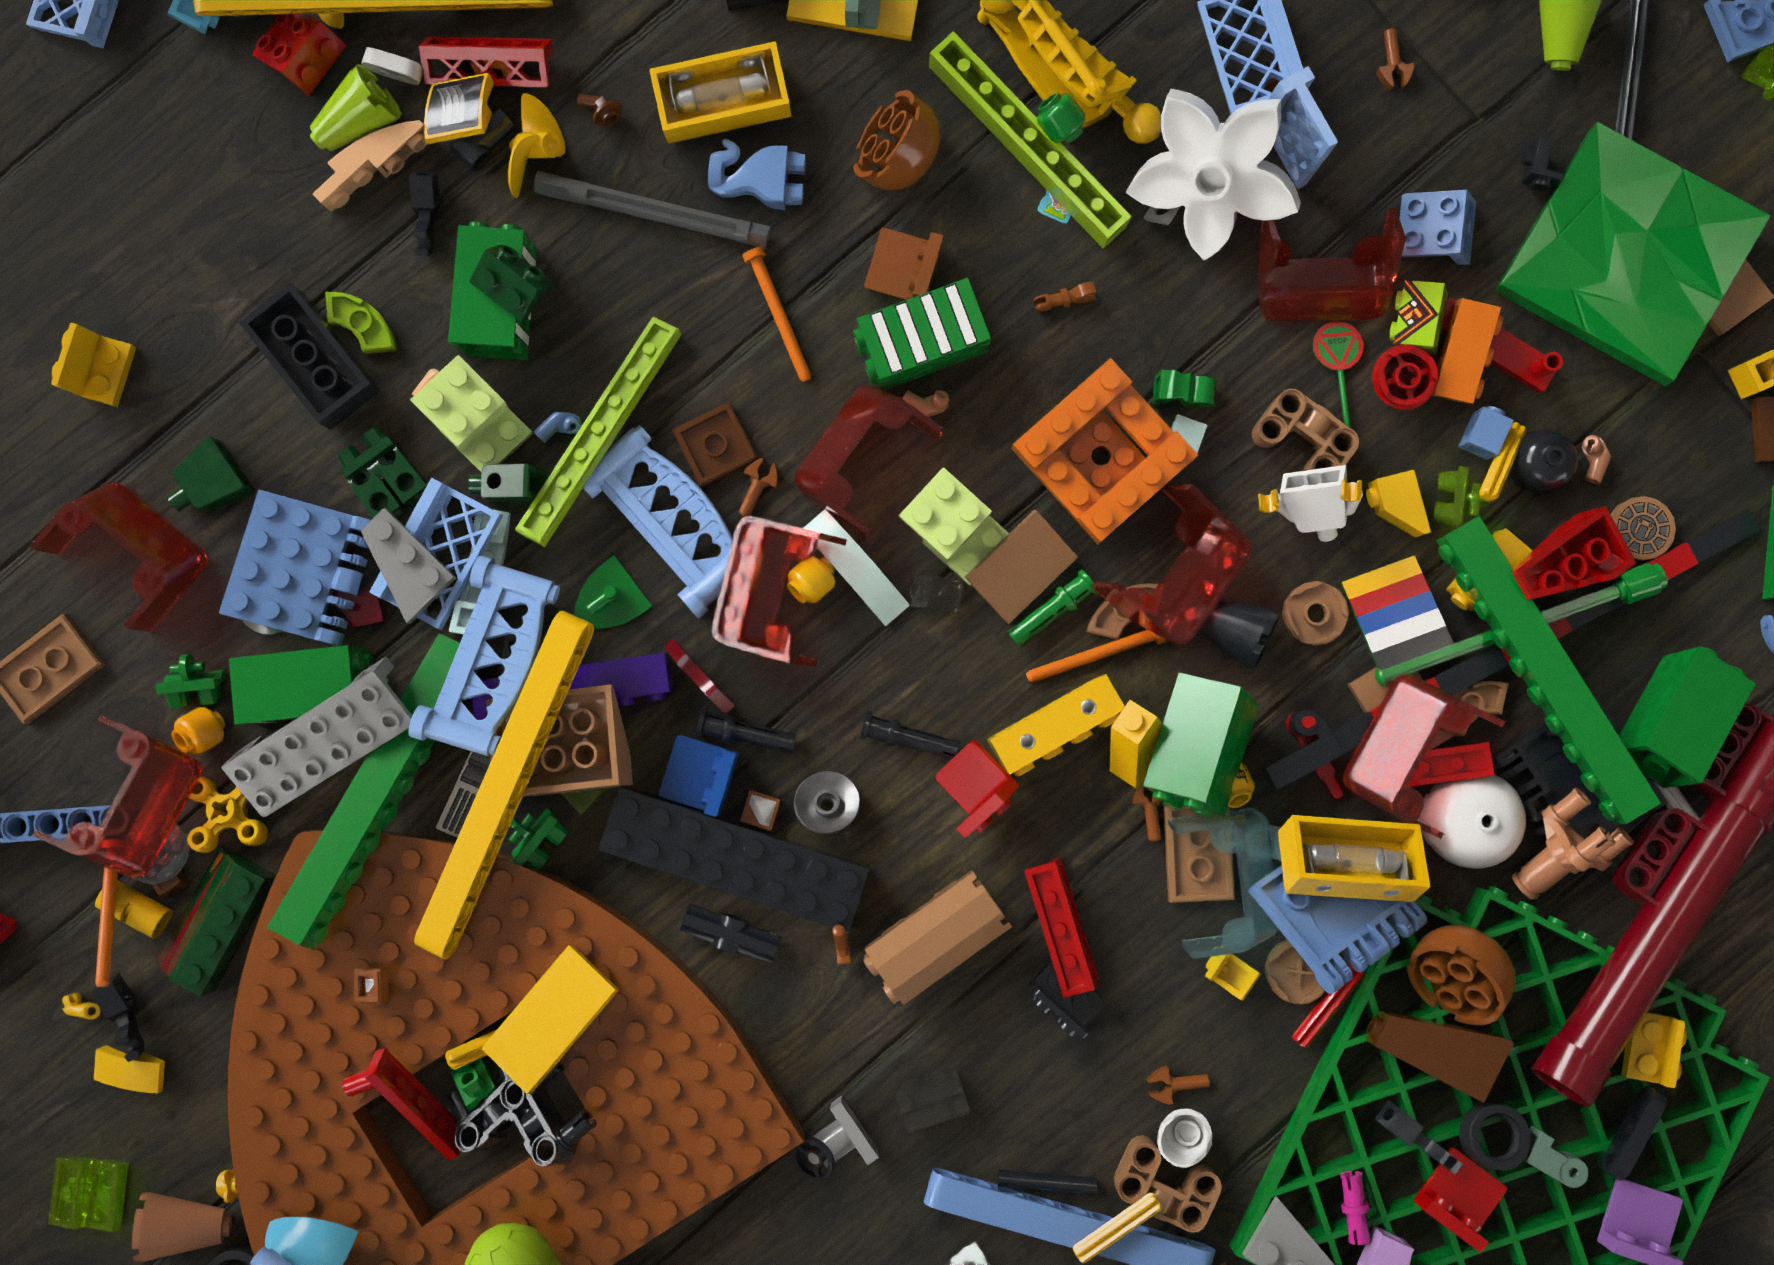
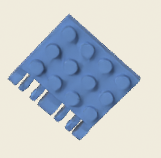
M258 490L219 613L327 644L341 646L345 634L322 628V625L325 623L344 629L347 628V621L336 616H327L326 612L329 604L336 605L345 610L353 609L354 602L332 596L333 590L357 596L363 573L343 568L341 565L342 562L366 567L368 560L364 559V557L345 552L348 542L363 548L368 547L364 537L351 533L352 530L361 532L371 520Z
M1343 862L1344 867L1350 869L1349 864ZM1282 865L1248 890L1313 970L1316 981L1329 994H1334L1344 986V983L1346 984L1352 980L1353 974L1346 962L1357 972H1363L1367 969L1368 965H1372L1387 954L1390 948L1392 949L1399 945L1400 939L1394 930L1400 936L1407 938L1427 923L1425 913L1415 901L1402 902L1285 894ZM1342 951L1346 962L1339 955Z

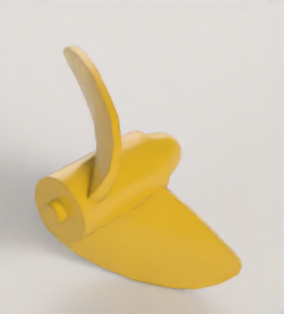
M523 93L521 97L523 133L517 134L509 143V148L512 152L508 168V184L514 198L519 196L528 158L561 157L565 154L566 149L562 132L549 109L539 99L528 93Z

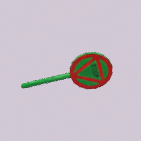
M1334 321L1326 323L1318 329L1313 338L1312 350L1315 358L1322 366L1337 371L1343 421L1346 426L1351 428L1344 370L1350 369L1358 363L1363 354L1364 343L1361 334L1354 326L1346 322Z

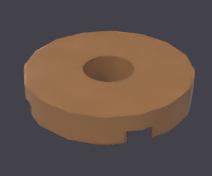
M1313 581L1301 584L1290 592L1284 601L1282 616L1284 626L1293 638L1303 644L1317 646L1330 643L1342 634L1348 621L1349 610L1347 601L1340 590L1325 582ZM1313 604L1319 605L1323 609V618L1318 623L1311 621L1308 617V609Z

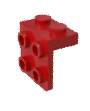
M277 14L275 23L267 34L257 41L253 56L280 72L302 92L310 96L347 45L321 21L308 14Z
M975 740L970 741L936 774L938 783L969 814L956 828L964 838L974 830L980 834L993 821L989 816L994 812L1000 816L1013 803L1009 797L1020 786L986 749Z

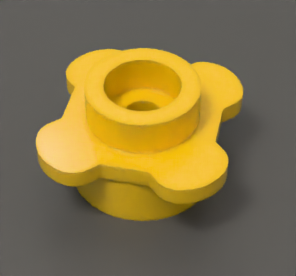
M234 1169L222 1171L216 1181V1191L221 1198H224L226 1203H232L238 1197Z

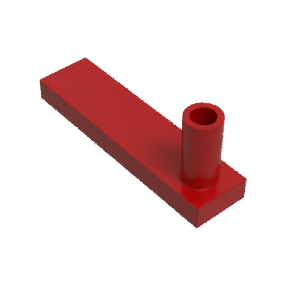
M1452 297L1446 302L1441 334L1444 336L1447 334L1456 300ZM1502 328L1498 335H1493L1490 348H1494V353L1490 364L1537 393L1544 392L1557 370L1562 367V356L1557 352H1549L1545 355Z
M1489 742L1354 760L1359 793L1495 775Z
M386 1048L375 1051L368 1069L348 1076L343 1080L342 1087L347 1096L353 1097L375 1088L447 1160L459 1157L460 1150L455 1144L457 1121L454 1116Z

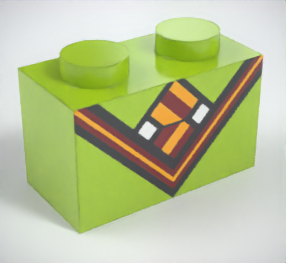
M1405 280L1403 291H1398L1396 296L1395 309L1399 310L1397 322H1392L1390 328V341H1394V346L1414 345L1425 350L1429 355H1437L1448 296L1445 283Z

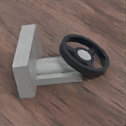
M840 1096L831 1103L830 1110L836 1120L812 1137L806 1136L803 1143H810L811 1146L801 1143L792 1151L793 1160L797 1168L803 1175L812 1180L823 1181L827 1179L834 1171L835 1161L854 1148L858 1150L867 1165L879 1158V1149L843 1096ZM799 1151L805 1154V1158L813 1166L814 1172L810 1171L803 1164ZM822 1164H824L826 1168L829 1166L828 1172L826 1174H821Z

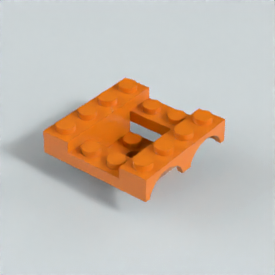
M1111 358L1013 443L1011 447L1097 545L1198 456L1186 440L1177 431L1174 433L1134 389L1130 378ZM1104 409H1106V410L1111 414V416L1121 425V427L1130 435V437H1131V438L1139 445V447L1148 455L1147 457H1145V456L1138 450V448L1129 440V438H1128V437L1120 430V428L1111 420V418L1104 412ZM1097 448L1106 450L1109 454L1108 463L1105 465L1095 464L1091 457L1092 451Z

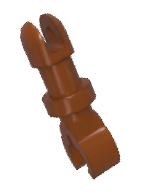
M1094 282L1082 283L1068 291L1067 288H1062L1060 293L1048 295L1047 293L1039 295L1033 300V304L1036 305L1035 310L1045 312L1063 305V308L1070 307V303L1073 302L1087 303L1096 300Z

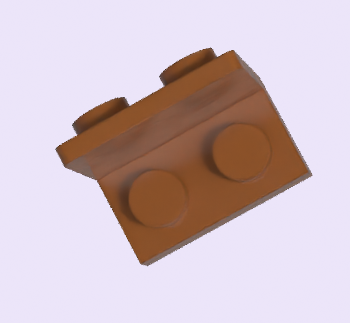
M881 228L864 284L865 289L904 301L929 292L942 250L944 235L931 232L929 240L891 229Z

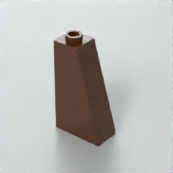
M1382 1010L1378 1016H1374L1367 1027L1368 1036L1366 1038L1374 1046L1483 1103L1514 1044L1513 1041L1497 1033Z

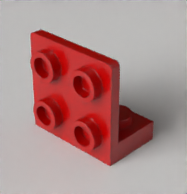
M1451 1147L1448 1153L1463 1163L1456 1174H1453L1439 1163L1413 1201L1426 1213L1481 1253L1489 1243L1479 1234L1482 1229L1481 1226L1506 1193L1507 1187L1457 1149Z

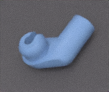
M554 412L533 432L545 443L556 432L576 434L581 428V419L573 413Z

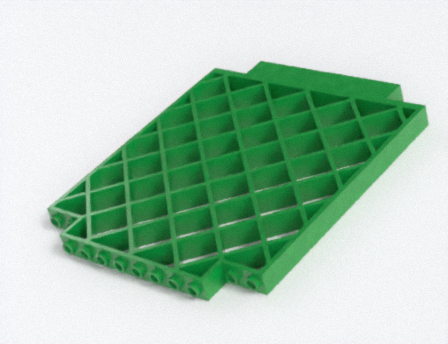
M1490 886L1488 890L1477 887L1463 916L1446 906L1440 911L1431 906L1432 899L1422 894L1415 900L1420 909L1450 925H1462L1476 929L1490 901L1514 913L1513 917L1477 928V930L1491 938L1518 930L1531 971L1515 976L1514 992L1537 985L1550 1026L1511 1039L1503 1014L1496 1021L1490 1023L1493 1033H1497L1514 1042L1504 1062V1066L1515 1099L1500 1103V1105H1507L1518 1111L1527 1122L1528 1128L1532 1125L1543 1132L1536 1109L1568 1098L1551 1087L1530 1094L1517 1053L1547 1044L1552 1036L1558 1035L1567 1021L1552 980L1589 967L1595 979L1615 947L1608 945L1605 950L1596 945L1597 938L1580 930L1576 935L1566 930L1568 924L1550 915L1546 920L1536 915L1539 910L1536 907L1523 901H1519L1518 905L1507 900L1508 893L1493 886ZM1533 923L1586 949V953L1547 966ZM1414 932L1407 938L1400 936L1405 953L1390 957L1393 948H1390L1387 954L1372 965H1368L1367 969L1363 971L1365 974L1364 978L1353 990L1229 1246L1236 1256L1254 1264L1246 1259L1242 1253L1264 1217L1272 1197L1305 1187L1318 1225L1305 1231L1317 1245L1324 1243L1327 1255L1334 1265H1342L1334 1239L1348 1235L1347 1219L1345 1216L1328 1222L1315 1183L1338 1176L1345 1171L1359 1169L1363 1174L1362 1180L1372 1206L1367 1213L1368 1228L1378 1225L1379 1228L1394 1234L1390 1224L1391 1220L1423 1210L1413 1201L1419 1192L1383 1204L1371 1164L1413 1151L1425 1184L1434 1172L1428 1153L1415 1142L1409 1146L1400 1138L1365 1148L1351 1108L1394 1095L1398 1108L1417 1121L1406 1090L1439 1079L1420 1069L1401 1075L1395 1056L1380 1048L1378 1049L1389 1080L1346 1093L1337 1068V1063L1345 1048L1367 1041L1368 1025L1355 1030L1354 1028L1364 1008L1369 1022L1374 1016L1379 1015L1380 1011L1373 989L1381 974L1409 965L1411 954L1418 945ZM1423 976L1426 987L1435 995L1431 982ZM1671 976L1650 1009L1664 1005L1667 1016L1685 1021L1687 1040L1681 1049L1680 1062L1683 1061L1696 1100L1664 1110L1650 1136L1661 1173L1636 1181L1635 1183L1663 1192L1668 1191L1669 1194L1678 1196L1683 1200L1670 1243L1672 1248L1671 1254L1683 1261L1770 1077L1757 1071L1760 1066L1759 1064L1742 1056L1735 1060L1728 1056L1729 1049L1713 1042L1727 1012L1715 1005L1717 999L1699 990L1696 991V994L1685 990L1686 983ZM1681 998L1703 1008L1693 1030H1691ZM1422 999L1424 1007L1402 1015L1444 1023L1442 1016L1450 1014V1012L1440 1007L1438 1002L1432 1008ZM1625 1048L1621 1052L1622 1060L1624 1058ZM1707 1054L1743 1072L1744 1075L1739 1085L1714 1094L1701 1055ZM1623 1063L1612 1066L1610 1069L1611 1076L1604 1085L1606 1087L1629 1079L1635 1097L1642 1088L1650 1086L1647 1081L1622 1076ZM1328 1082H1330L1334 1098L1319 1102ZM1452 1087L1461 1117L1425 1128L1421 1131L1422 1134L1435 1143L1458 1136L1464 1115L1473 1107L1470 1096ZM1593 1102L1589 1108L1578 1104L1588 1136L1553 1147V1149L1569 1152L1577 1158L1595 1153L1607 1191L1570 1204L1567 1203L1561 1182L1524 1160L1517 1167L1505 1171L1481 1167L1501 1183L1541 1171L1553 1206L1552 1210L1512 1222L1503 1195L1494 1208L1499 1227L1479 1233L1489 1242L1481 1253L1506 1245L1512 1265H1527L1519 1241L1560 1227L1572 1265H1643L1644 1263L1613 1252L1587 1259L1574 1223L1606 1212L1615 1178L1602 1171L1601 1162L1620 1125L1604 1130L1595 1103ZM1727 1109L1724 1117L1722 1118L1720 1111ZM1340 1112L1353 1153L1310 1167L1301 1142V1137L1308 1123ZM1499 1116L1486 1117L1478 1129L1480 1147L1489 1156L1490 1154L1481 1128L1503 1121L1504 1119ZM1703 1117L1711 1140L1709 1149L1704 1159L1678 1167L1665 1129ZM1294 1154L1299 1171L1283 1176ZM1691 1184L1687 1193L1685 1185ZM1437 1221L1445 1245L1411 1256L1410 1265H1466L1464 1259L1481 1253L1463 1239L1457 1241L1455 1233Z

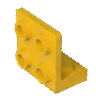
M70 323L68 330L62 337V350L59 360L52 368L53 379L51 384L80 397L118 407L137 347L101 336L78 324Z

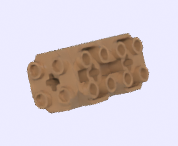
M973 870L959 880H954L936 893L934 898L906 918H901L865 947L867 954L864 955L865 959L863 961L874 977L878 974L881 975L884 980L883 990L893 1004L899 1000L903 1005L1012 927L981 881L978 880L973 883L977 879Z

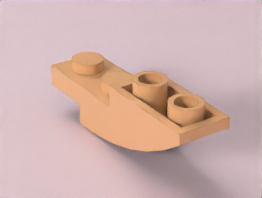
M420 120L403 122L385 127L355 141L327 162L335 173L313 195L332 212L344 206L348 202L350 195L358 187L368 184L375 171L379 170L385 178L390 174L399 172L403 168L405 160L414 152L417 153L424 149L427 145L424 135L425 125Z

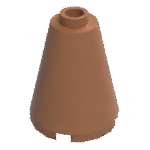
M143 1192L139 1200H146L144 1208L136 1209L134 1218L132 1249H139V1254L133 1256V1261L145 1262L222 1244L224 1237H228L231 1234L232 1216H227L226 1209L153 1192Z

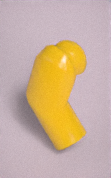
M78 992L63 997L62 1002L65 1008L62 1009L66 1015L93 1020L100 1015L101 1009L99 1005L91 1002L82 1003V996Z

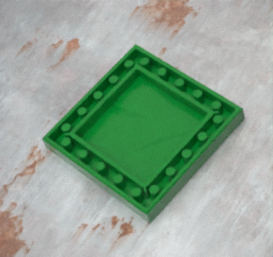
M1596 122L1588 131L1566 168L1563 181L1553 190L1494 292L1666 386L1676 379L1771 215L1683 169L1679 165L1607 126Z

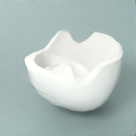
M1192 1109L1174 1110L1167 1115L1159 1127L1157 1135L1158 1149L1161 1155L1176 1167L1187 1168L1200 1162L1212 1146V1131L1207 1119L1201 1113Z

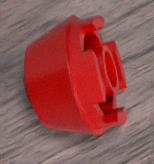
M1398 345L1388 349L1378 358L1372 374L1375 392L1385 404L1401 410L1414 409L1427 402L1435 392L1438 383L1437 365L1425 350L1414 345Z

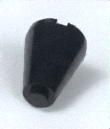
M1201 595L1198 600H1191L1185 616L1189 618V626L1247 669L1255 670L1266 650V645L1275 630L1281 613L1272 608Z

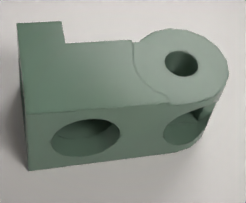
M1530 1126V1149L1524 1161L1568 1187L1578 1188L1582 1186L1588 1178L1586 1164L1569 1152L1556 1151L1551 1148L1555 1139L1534 1126Z

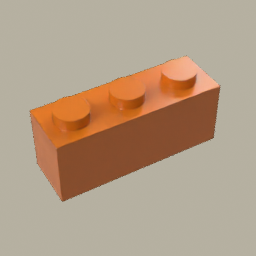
M1464 298L1456 300L1437 365L1438 383L1432 396L1465 404H1473L1475 398H1480L1485 383L1484 380H1481V375L1484 367H1489L1494 353V348H1490L1493 335L1499 334L1503 323V316L1499 315L1501 307Z

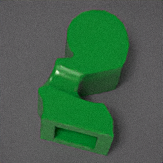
M1162 369L1155 375L1152 404H1168V402L1178 399L1185 407H1214L1217 380L1211 377L1193 376L1192 373L1181 374L1177 370Z

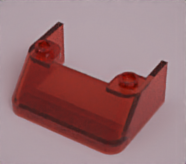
M1388 209L1383 235L1367 236L1358 241L1354 247L1352 258L1290 259L1291 249L1289 243L1285 239L1279 238L1274 220H1263L1258 246L1259 306L1263 317L1271 321L1364 320L1383 316L1390 307L1406 241L1396 209Z
M862 385L853 392L795 473V483L801 493L826 509L865 539L870 536V528L844 510L851 500L852 488L850 483L837 473L874 421L891 430L899 429L907 421H910L936 441L940 439L943 428L902 398L872 385Z
M116 482L107 483L65 504L29 546L34 550L60 555L76 535L86 533L96 523L142 562L132 576V586L145 600L125 622L124 626L131 630L151 632L205 569L207 556L201 547L128 486Z
M1193 484L1165 485L1162 488V491L1183 510L1175 522L1174 530L1178 540L1186 547L1153 593L1150 595L1141 588L1126 589L1120 583L1095 581L1091 586L1127 619L1170 642L1179 644L1187 643L1193 639L1247 563L1252 553V545L1249 538Z
M753 516L742 518L735 528L713 619L712 634L714 639L720 644L782 662L816 667L818 660L791 653L794 642L793 632L789 626L776 622L791 559L803 561L812 557L816 551L818 539L846 546L847 539Z
M1411 674L1400 675L1392 682L1343 774L1344 785L1355 795L1408 824H1420L1421 830L1441 839L1444 833L1420 817L1424 807V800L1418 791L1408 786L1439 728L1452 733L1461 732L1469 726L1475 714L1500 727L1504 726L1505 721Z
M100 715L97 720L98 722L123 734L117 745V755L121 761L132 766L99 827L87 822L76 824L70 829L64 840L35 830L32 836L122 875L139 878L151 869L201 776L202 767L196 758Z

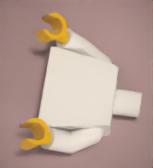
M1346 465L1283 474L1280 494H1278L1276 489L1272 490L1270 495L1258 494L1259 510L1264 513L1278 511L1290 522H1294L1298 531L1302 533L1317 531L1320 541H1332L1338 535L1337 529L1346 526L1347 516L1355 513L1363 497L1362 480H1357V483H1347Z

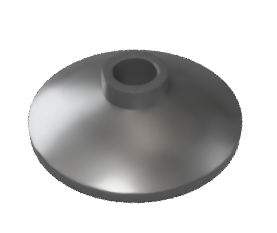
M831 771L819 772L805 779L797 789L794 799L795 812L800 822L809 830L820 834H832L848 827L857 816L860 804L858 791L852 781L840 773ZM825 803H832L834 805L830 811L822 809Z

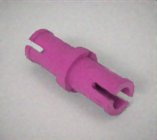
M1353 1171L1342 1172L1340 1177L1342 1179L1344 1203L1341 1206L1342 1212L1346 1214L1348 1242L1355 1245L1356 1240H1358V1245L1368 1244L1371 1242L1367 1221V1213L1370 1209L1369 1203L1365 1201L1363 1174L1360 1171H1356L1355 1175H1353Z

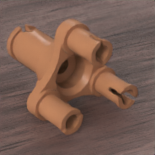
M1574 788L1556 805L1551 804L1542 811L1547 847L1521 867L1520 872H1515L1512 875L1516 886L1531 900H1536L1540 896L1539 893L1546 892L1570 872L1577 874L1579 871L1585 872L1588 868L1604 871L1612 865V859L1634 844L1631 836L1621 827H1617L1611 834L1609 832L1604 834L1606 830L1599 826L1595 832L1584 839L1569 825L1571 818L1591 804L1589 798L1579 788Z

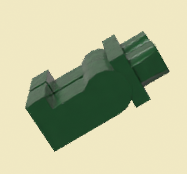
M372 427L362 436L369 446L367 451L360 454L356 447L350 445L337 453L343 466L340 471L348 480L372 518L383 508H386L399 519L409 511L406 505L411 508L417 505L429 482L424 479L395 440L386 436L378 428Z

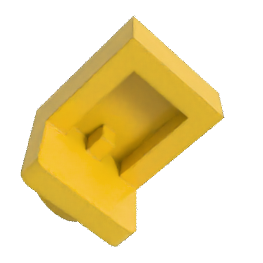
M1222 949L1220 953L1216 951L1205 966L1208 969L1205 977L1216 982L1241 1001H1244L1261 975L1260 972L1225 949Z

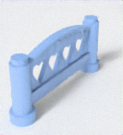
M639 425L635 429L631 428L608 448L583 489L592 499L603 490L686 584L687 587L677 595L699 619L708 611L706 607L750 570L758 558L748 546L744 545L740 548L735 545L727 525L708 496L680 468L656 451L650 449L648 443L652 439ZM638 463H646L649 466V472L657 475V482L653 485L629 488L635 466ZM661 486L669 488L670 496L676 497L679 501L675 509L650 512L656 490ZM682 510L689 511L691 513V520H696L700 524V528L696 533L671 536L677 515ZM703 534L710 535L712 537V544H717L721 547V553L717 557L693 560L698 539Z
M480 555L476 559L470 575V585L482 589L434 709L419 705L416 708L410 721L409 736L422 741L430 738L489 756L494 755L501 739L500 736H497L496 731L515 706L537 657L543 629L544 607L549 603L553 605L556 603L560 586L555 585L553 581L495 564L494 559ZM526 605L528 612L522 617L523 625L518 629L511 628L498 612V610ZM508 634L515 635L517 638L516 643L510 647L512 653L506 659L499 658L486 642V640ZM497 664L503 665L505 671L498 677L500 684L495 689H488L474 672V670ZM482 695H491L493 702L490 706L486 707L488 715L483 720L475 719L462 703L463 700Z

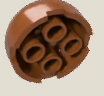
M908 90L897 92L895 94L896 100L887 108L883 105L879 107L866 125L856 147V150L862 151L859 163L857 162L853 165L855 174L872 186L884 191H899L916 183L932 165L940 146L941 127L935 111L929 104ZM881 129L896 140L893 143L888 139L884 140L874 133ZM870 162H872L882 170L880 172H876L871 166Z
M1448 925L1429 932L1413 950L1410 963L1407 966L1409 979L1421 998L1432 1008L1438 1002L1440 1007L1456 1015L1455 1021L1465 1024L1486 1025L1496 1021L1507 1007L1515 990V971L1508 954L1493 938L1467 926ZM1423 976L1431 982L1435 995L1426 987Z

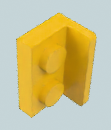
M1647 1012L1625 1046L1621 1075L1626 1078L1675 1088L1676 1081L1680 1078L1682 1072L1680 1062L1681 1049L1687 1040L1685 1021L1667 1015Z

